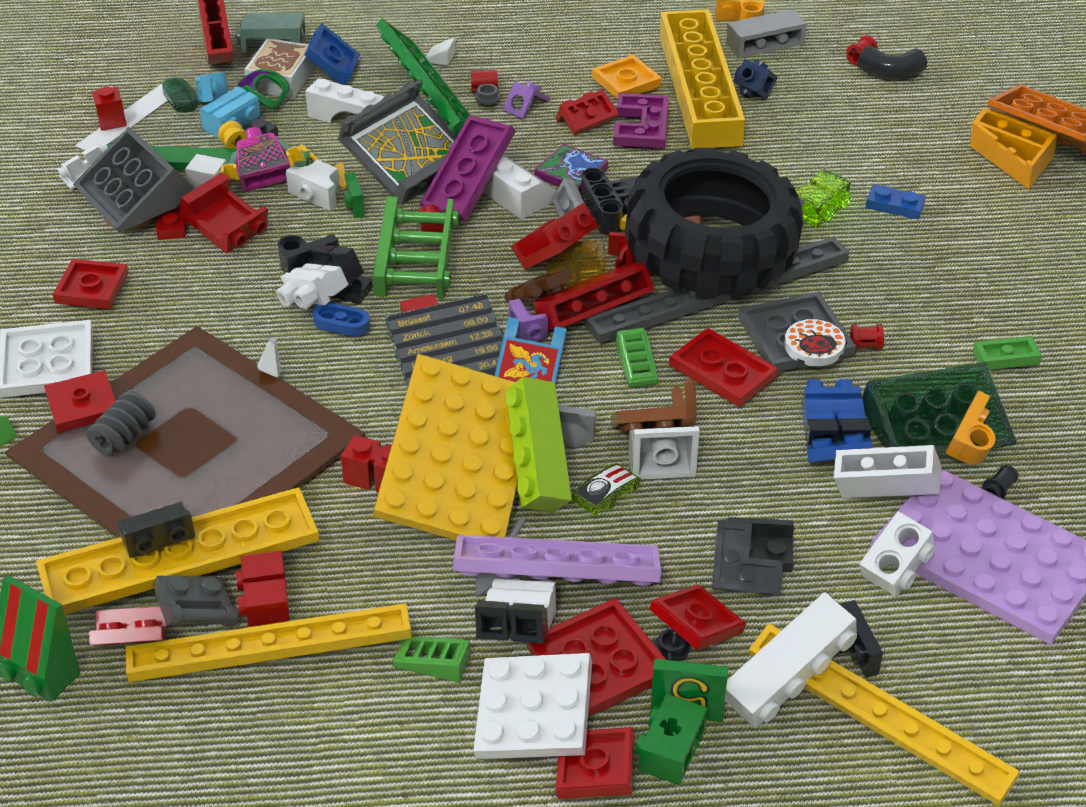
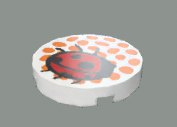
M806 319L794 323L788 328L784 341L785 351L796 361L797 359L805 361L804 364L808 366H826L839 360V356L843 355L846 343L844 334L838 327L818 319Z

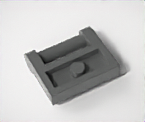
M157 575L153 587L166 625L178 626L181 622L221 623L223 626L236 625L238 610L236 606L231 604L222 577Z

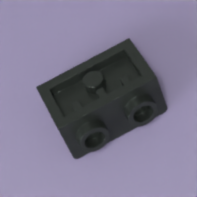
M182 501L117 521L118 531L129 558L195 537L192 516L189 510L185 509Z
M727 518L729 522L752 524L749 558L783 561L782 572H793L794 521Z

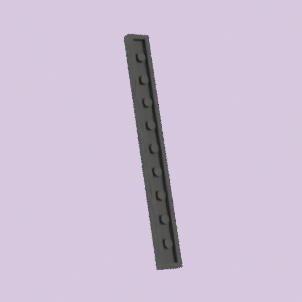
M834 236L800 247L793 264L771 286L846 262L849 258V251ZM755 288L753 292L759 291L761 289ZM672 289L587 317L586 327L600 344L615 339L618 331L638 328L645 329L735 298H731L729 294L716 295L715 299L695 296L696 292L682 289L679 292Z

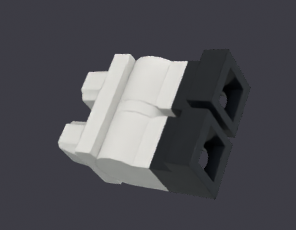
M326 245L316 246L311 250L314 257L302 268H295L290 273H285L281 276L284 285L276 291L280 303L283 306H290L296 302L300 308L304 309L309 308L312 304L326 305L330 301L328 296L336 295L364 273L354 249Z
M519 578L494 579L492 588L487 593L486 600H479L475 605L476 638L508 641L511 635L512 641L543 643L552 620L556 615L555 582L552 580L524 581L519 580ZM493 627H502L500 630H490ZM529 629L537 630V632H531V633L524 632V631H525V630H529Z

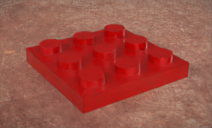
M616 598L550 627L543 643L526 642V648L532 656L590 653L592 671L588 717L652 687L654 659L666 660Z

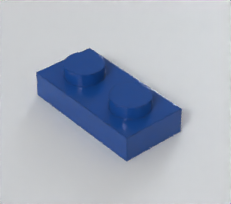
M873 184L867 197L865 208L919 220L925 205L926 196L912 191L906 192L884 185Z
M861 433L844 436L845 441L832 442L831 438L812 440L813 445H806L808 461L816 462L836 459V450L872 448V441L869 437L864 438Z

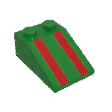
M7 575L2 580L0 593V676L6 681L13 680L22 685L30 695L34 697L39 695L52 702L81 674L63 606L61 603Z

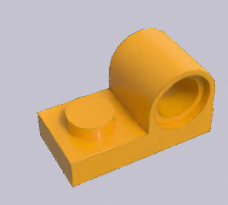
M717 0L715 20L734 22L763 16L765 0Z
M978 390L945 452L946 454L970 465H978L985 460L996 439L992 429L983 424L990 411L984 408L990 398L989 395Z

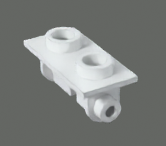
M96 143L91 148L82 152L86 160L81 161L77 155L61 164V167L57 169L60 174L59 177L70 190L75 188L73 185L75 181L108 148L105 143Z

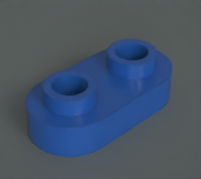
M328 302L326 305H317L313 309L314 325L321 330L358 337L370 329L369 314L363 309Z

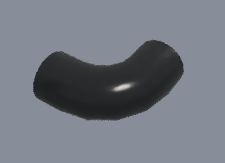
M871 45L867 46L860 53L857 60V66L875 77L887 80H905L916 76L927 68L928 63L925 54L917 48L901 55H888Z

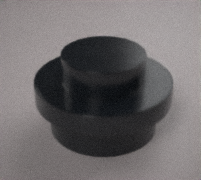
M673 629L664 630L655 640V647L666 660L682 661L689 654V643Z

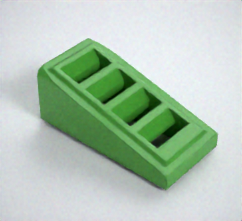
M638 328L618 331L616 334V350L629 388L659 384L646 330ZM645 370L648 371V372L635 373V374H633V372H637V371H645Z
M412 636L411 639L402 640L392 662L393 667L460 683L471 657L470 641L456 638ZM409 648L415 650L413 657H406ZM422 652L427 653L426 658L420 657Z

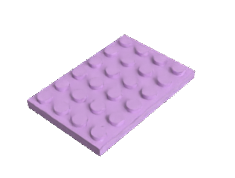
M941 469L940 494L911 495L898 510L933 532L934 546H936L935 552L927 563L922 562L915 571L917 575L1050 645L1053 644L1086 599L1085 539ZM892 518L888 521V523L881 529V531H880V532L874 537V539L871 541V546H870V548L873 546V544L876 542V540L878 539V537L881 535V533L884 531V529H885V528L887 527V525L890 523V521L892 520ZM909 538L904 540L902 542V545L905 547H912L916 545L918 541L916 539Z

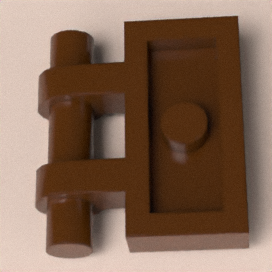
M570 269L544 274L520 283L518 286L509 289L505 293L504 298L508 303L510 300L520 299L523 303L524 301H534L537 297L547 293L552 294L565 289L564 283L573 280Z

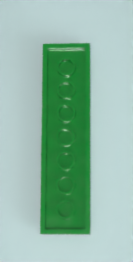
M382 18L376 24L382 33L380 38L390 46L389 50L400 58L398 62L409 71L408 75L415 82L419 79L423 81L420 90L429 96L427 98L428 102L436 109H439L437 114L449 123L447 127L458 136L468 116L471 114L416 43Z

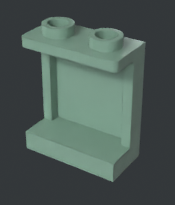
M304 12L246 13L243 21H240V29L236 31L237 44H241L242 52L248 51L252 38H290V42L303 44L306 37Z

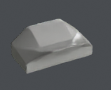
M558 405L564 446L576 448L593 442L596 427V410Z

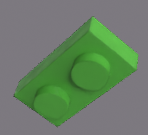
M1032 336L974 342L973 353L982 371L1039 365L1042 357Z

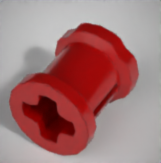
M864 35L858 40V43L847 47L846 57L849 62L857 65L860 53L867 46L871 45L878 49L877 42L872 36Z
M852 324L850 327V338L856 345L855 351L858 348H876L877 351H882L884 346L883 325L858 327L857 324Z

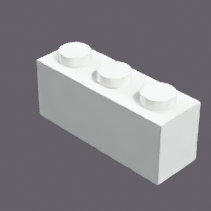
M934 445L836 450L834 480L842 498L940 494L942 466Z

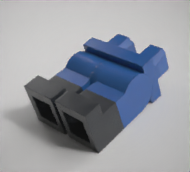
M809 379L807 381L801 408L806 445H813L814 435H824L827 438H831L832 442L845 441L844 436L846 434L861 433L864 438H870L871 427L869 421H866L860 387H854L851 379H839L835 382V387H824L820 379Z

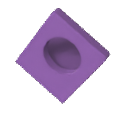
M514 81L503 110L524 119L534 96L548 102L550 96L541 93L542 87L531 82H527L525 86ZM521 95L524 98V104L522 108L515 110L513 100L516 96Z

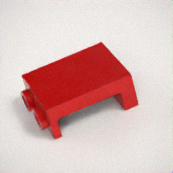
M221 172L181 197V218L227 254L236 247H241L247 240L256 234H261L267 228L268 209L262 206L255 210L229 190L230 178Z
M582 203L557 220L553 218L510 247L524 270L562 252L599 226L586 204Z

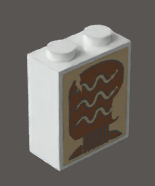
M267 38L244 70L245 76L258 69H268L279 73L289 83V91L286 97L295 98L316 66L304 55L308 47L307 44ZM262 78L256 88L259 93L280 96L282 93V89L268 78Z

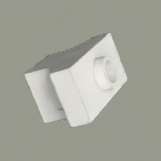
M316 160L308 166H292L286 170L288 193L329 211L337 206L336 193L340 191L338 168Z

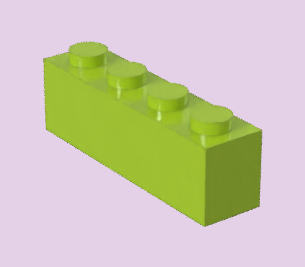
M522 377L506 389V404L508 405L510 419L509 429L512 435L513 460L516 465L517 490L520 495L521 508L555 512L572 501L555 382Z

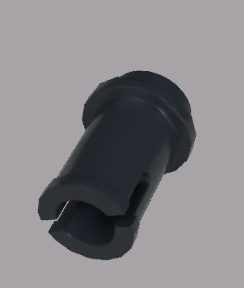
M1010 465L1001 466L992 478H988L983 482L982 489L1004 499L1007 495V490L1018 480V472Z

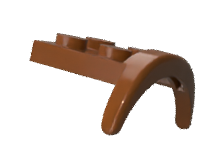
M687 379L684 382V398L680 387L672 388L673 407L617 411L611 415L612 428L620 427V433L629 432V430L643 429V425H651V429L694 427L697 418L694 380Z

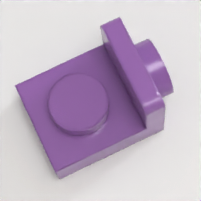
M520 299L510 300L508 318L512 317L520 320L517 338L534 342L547 339V315L544 313L532 316L530 310L525 309Z

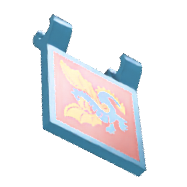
M509 317L494 376L517 382L522 377L556 382L566 328L555 327L552 342L549 345L517 338L520 320Z

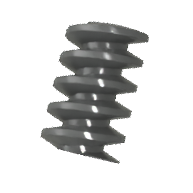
M133 391L125 392L103 413V416L95 421V424L87 429V439L96 451L102 455L110 456L113 452L121 453L125 450V446L133 441V437L138 436L141 429L148 426V421L155 419V409L149 401Z

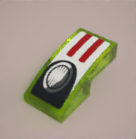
M615 463L586 480L572 493L571 497L574 502L596 515L614 508L618 496L637 490L641 478L620 464Z

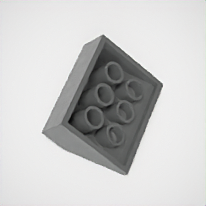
M129 126L73 184L118 232H122L176 208L181 203V197L194 189L183 176Z

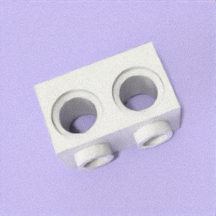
M898 511L859 563L862 576L897 597L902 589L907 590L912 585L916 577L915 571L922 562L927 563L933 556L936 548L934 546L933 532ZM909 538L918 541L912 547H905L902 545V542ZM887 565L899 567L896 572L891 574L882 572L883 568Z

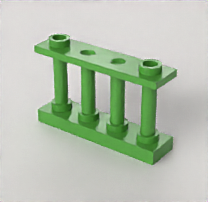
M387 196L373 272L375 296L386 297L388 285H393V283L437 284L438 299H444L445 288H450L451 271L447 270L453 227H458L459 211L454 210L453 199H448L446 213L404 211L403 208H399L398 197ZM403 222L444 224L443 232L400 231L398 225H403ZM400 242L441 244L440 252L397 251L395 245H399ZM397 262L438 264L437 273L394 271L391 266L396 265Z

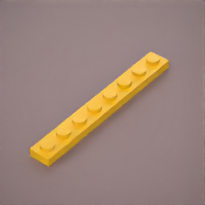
M407 604L126 646L128 682L411 639Z
M768 623L749 648L750 656H755L782 630ZM832 660L823 673L819 675L814 674L806 681L804 689L998 806L1001 805L1019 778V770Z

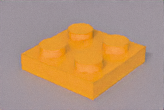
M634 54L592 69V78L617 99L618 93L641 94L660 87L662 77Z

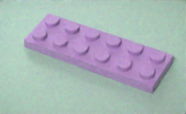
M457 535L453 561V571H459L466 576L495 573L496 576L501 578L529 575L530 578L536 580H545L549 577H563V579L571 582H579L585 578L597 579L599 582L613 584L621 580L631 581L633 584L641 586L650 585L652 582L660 583L661 577L659 552L656 545Z

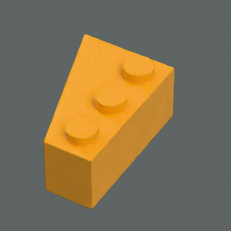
M984 107L972 122L970 147L1027 189H1030L1054 158L1057 134Z

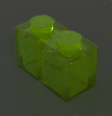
M823 169L810 179V183L806 182L796 190L798 198L805 201L802 206L803 221L818 228L826 220H830L841 208H845L851 199V193H849L851 181Z

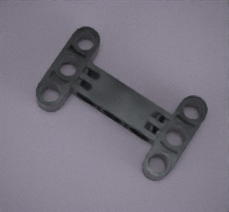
M694 149L687 150L684 153L693 152ZM587 168L582 171L581 198L587 208L591 210L592 216L596 219L595 221L599 226L597 229L600 233L609 235L610 232L620 233L622 231L620 229V219L627 214L630 189L635 184L638 176L609 181L605 172L599 168Z

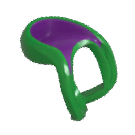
M258 69L249 73L236 86L245 89L247 93L250 92L256 95L259 103L269 109L278 108L289 91L288 81L279 73L268 69ZM262 78L272 80L282 89V93L277 101L265 97L256 90Z

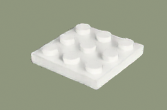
M91 320L0 329V398L46 393L44 385L91 374L93 359V328Z
M590 653L485 658L473 749L476 759L585 755L592 671Z

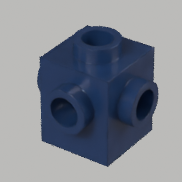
M744 59L743 63L736 69L733 82L740 87V93L750 98L754 94L766 100L778 77L767 69L768 65L762 61L755 59L754 62Z

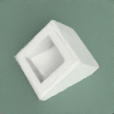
M452 38L432 46L426 56L430 63L448 66L456 53L455 39Z
M272 337L269 339L257 367L258 370L278 378L281 368L277 338Z

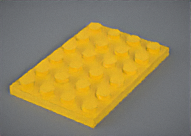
M417 354L372 517L457 540V535L505 537L518 482L516 465L513 460L514 450L512 435L509 429L510 419L508 405L506 404V389L516 382Z

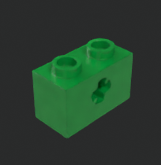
M666 693L661 706L655 705L652 709L648 722L650 727L648 733H641L637 741L635 754L639 755L638 771L681 785L706 730L708 707Z

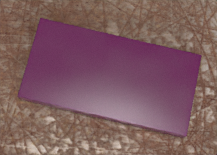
M469 115L419 205L421 207H428L430 204H434L439 207L441 213H446L448 199H453L454 210L459 211V220L467 222L516 132L513 126Z

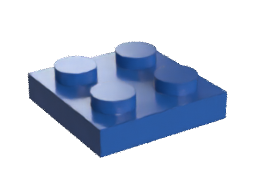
M321 23L316 28L304 55L311 63L325 71L331 79L345 85L352 75L360 53Z

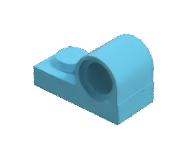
M225 72L194 76L198 101H213L228 93Z

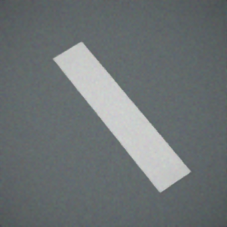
M163 82L124 110L127 126L103 131L99 128L75 146L87 150L96 143L109 144L120 136L128 126L130 128L183 89Z

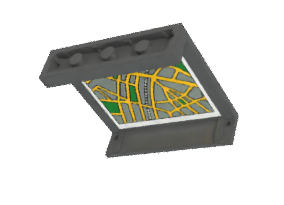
M421 79L412 84H405L398 92L387 94L375 105L370 104L359 114L345 118L341 123V130L338 136V140L392 196L398 197L400 205H403L429 188L457 138L447 127L448 124L419 96L423 83Z

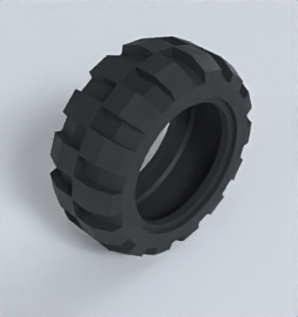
M694 148L693 152L688 153L678 150L665 154L660 162L652 161L635 180V184L629 193L625 234L629 248L637 262L644 264L650 276H659L663 285L679 292L682 289L696 292L695 296L715 299L716 295L729 294L731 298L750 295L755 288L765 290L776 283L793 264L798 251L803 226V209L796 189L787 177H779L777 168L763 160L756 162L749 159L748 154L729 150V153L714 151V148ZM684 217H719L738 223L743 227H710L692 222Z

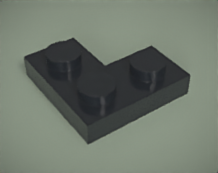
M718 520L712 589L780 596L783 561L749 558L752 524Z

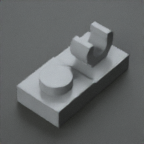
M564 178L551 199L560 217L584 203L574 181Z

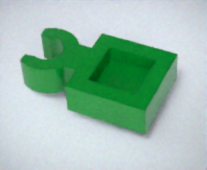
M355 172L344 174L346 181V192H344L346 209L351 208L354 219L365 217L363 194Z

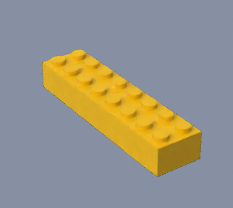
M710 10L661 12L660 40L691 149L743 146L745 118Z

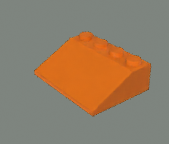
M1022 84L988 100L987 105L992 110L1057 134V143L1065 146L1073 145L1080 148V152L1086 154V108Z

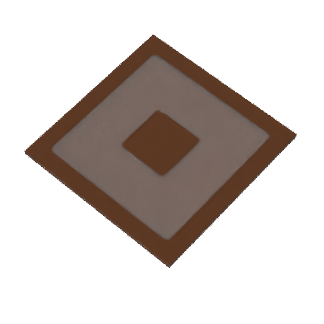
M196 326L110 383L115 401L123 393L133 391L149 401L156 412L155 419L148 421V426L141 429L140 434L133 437V441L126 445L125 450L121 453L113 452L112 455L105 456L96 451L87 439L86 434L87 429L93 424L57 432L54 420L5 452L7 457L108 532L119 538L121 536L118 531L117 521L182 501L185 509L189 510L191 516L194 517L298 488L339 458L354 435L365 437V432L280 378L258 370V364Z

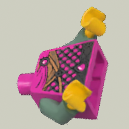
M251 127L246 131V139L239 140L236 143L237 151L232 153L228 164L221 166V172L236 181L240 178L243 192L287 181L286 170L290 166H294V163L306 160L300 146L291 147L283 140H277L274 133L262 134L260 128Z

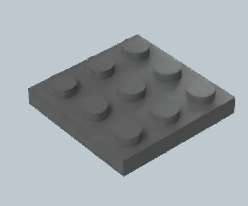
M820 292L743 307L738 310V319L763 360L777 367L778 372L808 366L804 364L805 361L797 359L796 361L792 359L785 351L784 344L788 328L794 323L806 319L826 321L841 330L846 343L843 355L841 354L839 359L855 355L856 345Z

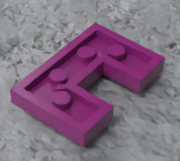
M618 93L616 108L619 113L618 116L626 118L641 117V123L615 122L613 145L647 147L650 149L665 148L669 96Z

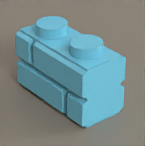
M239 86L200 109L203 130L214 134L217 138L222 124L232 120L237 121L244 127L261 116L258 97L250 92L247 93L245 89Z

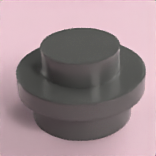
M482 84L477 88L475 100L483 106H492L500 100V92L493 84Z

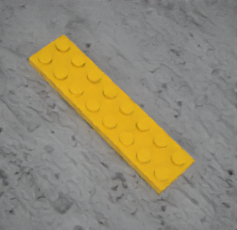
M298 487L192 517L195 532L194 538L129 558L122 538L119 537L36 560L45 595L61 603L64 614L152 590L154 589L153 584L157 575L197 577L241 564V556L275 551L283 552L320 541L319 532L302 492Z

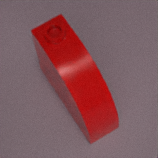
M197 0L208 65L234 62L224 0Z

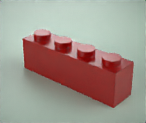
M628 263L532 302L536 315L545 313L548 317V329L554 330L555 327L563 328L654 291V286L650 273L644 264Z

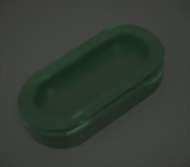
M172 77L162 83L163 95L174 110L188 113L197 109L198 97L186 80Z

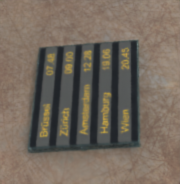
M487 293L385 316V322L395 350V358L398 359L407 389L417 354L492 376L495 375L503 342V332L499 328Z

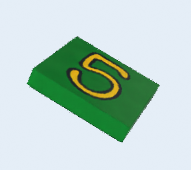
M654 659L651 712L655 705L661 706L667 693L708 707L707 721L723 722L728 667Z

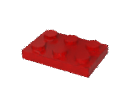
M706 328L669 356V366L738 407H741L776 379L778 375L777 367L710 328Z

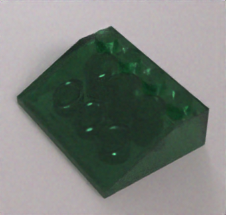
M986 362L869 380L861 397L870 427L884 448L934 445L938 458L949 456L945 452L978 390L990 396L984 407L990 411L983 424L990 427L995 434L996 439L992 449L1012 446L1017 443Z

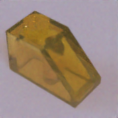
M585 240L575 242L546 265V274L570 269L573 280L563 284L564 287H570L605 273L606 255L603 241Z

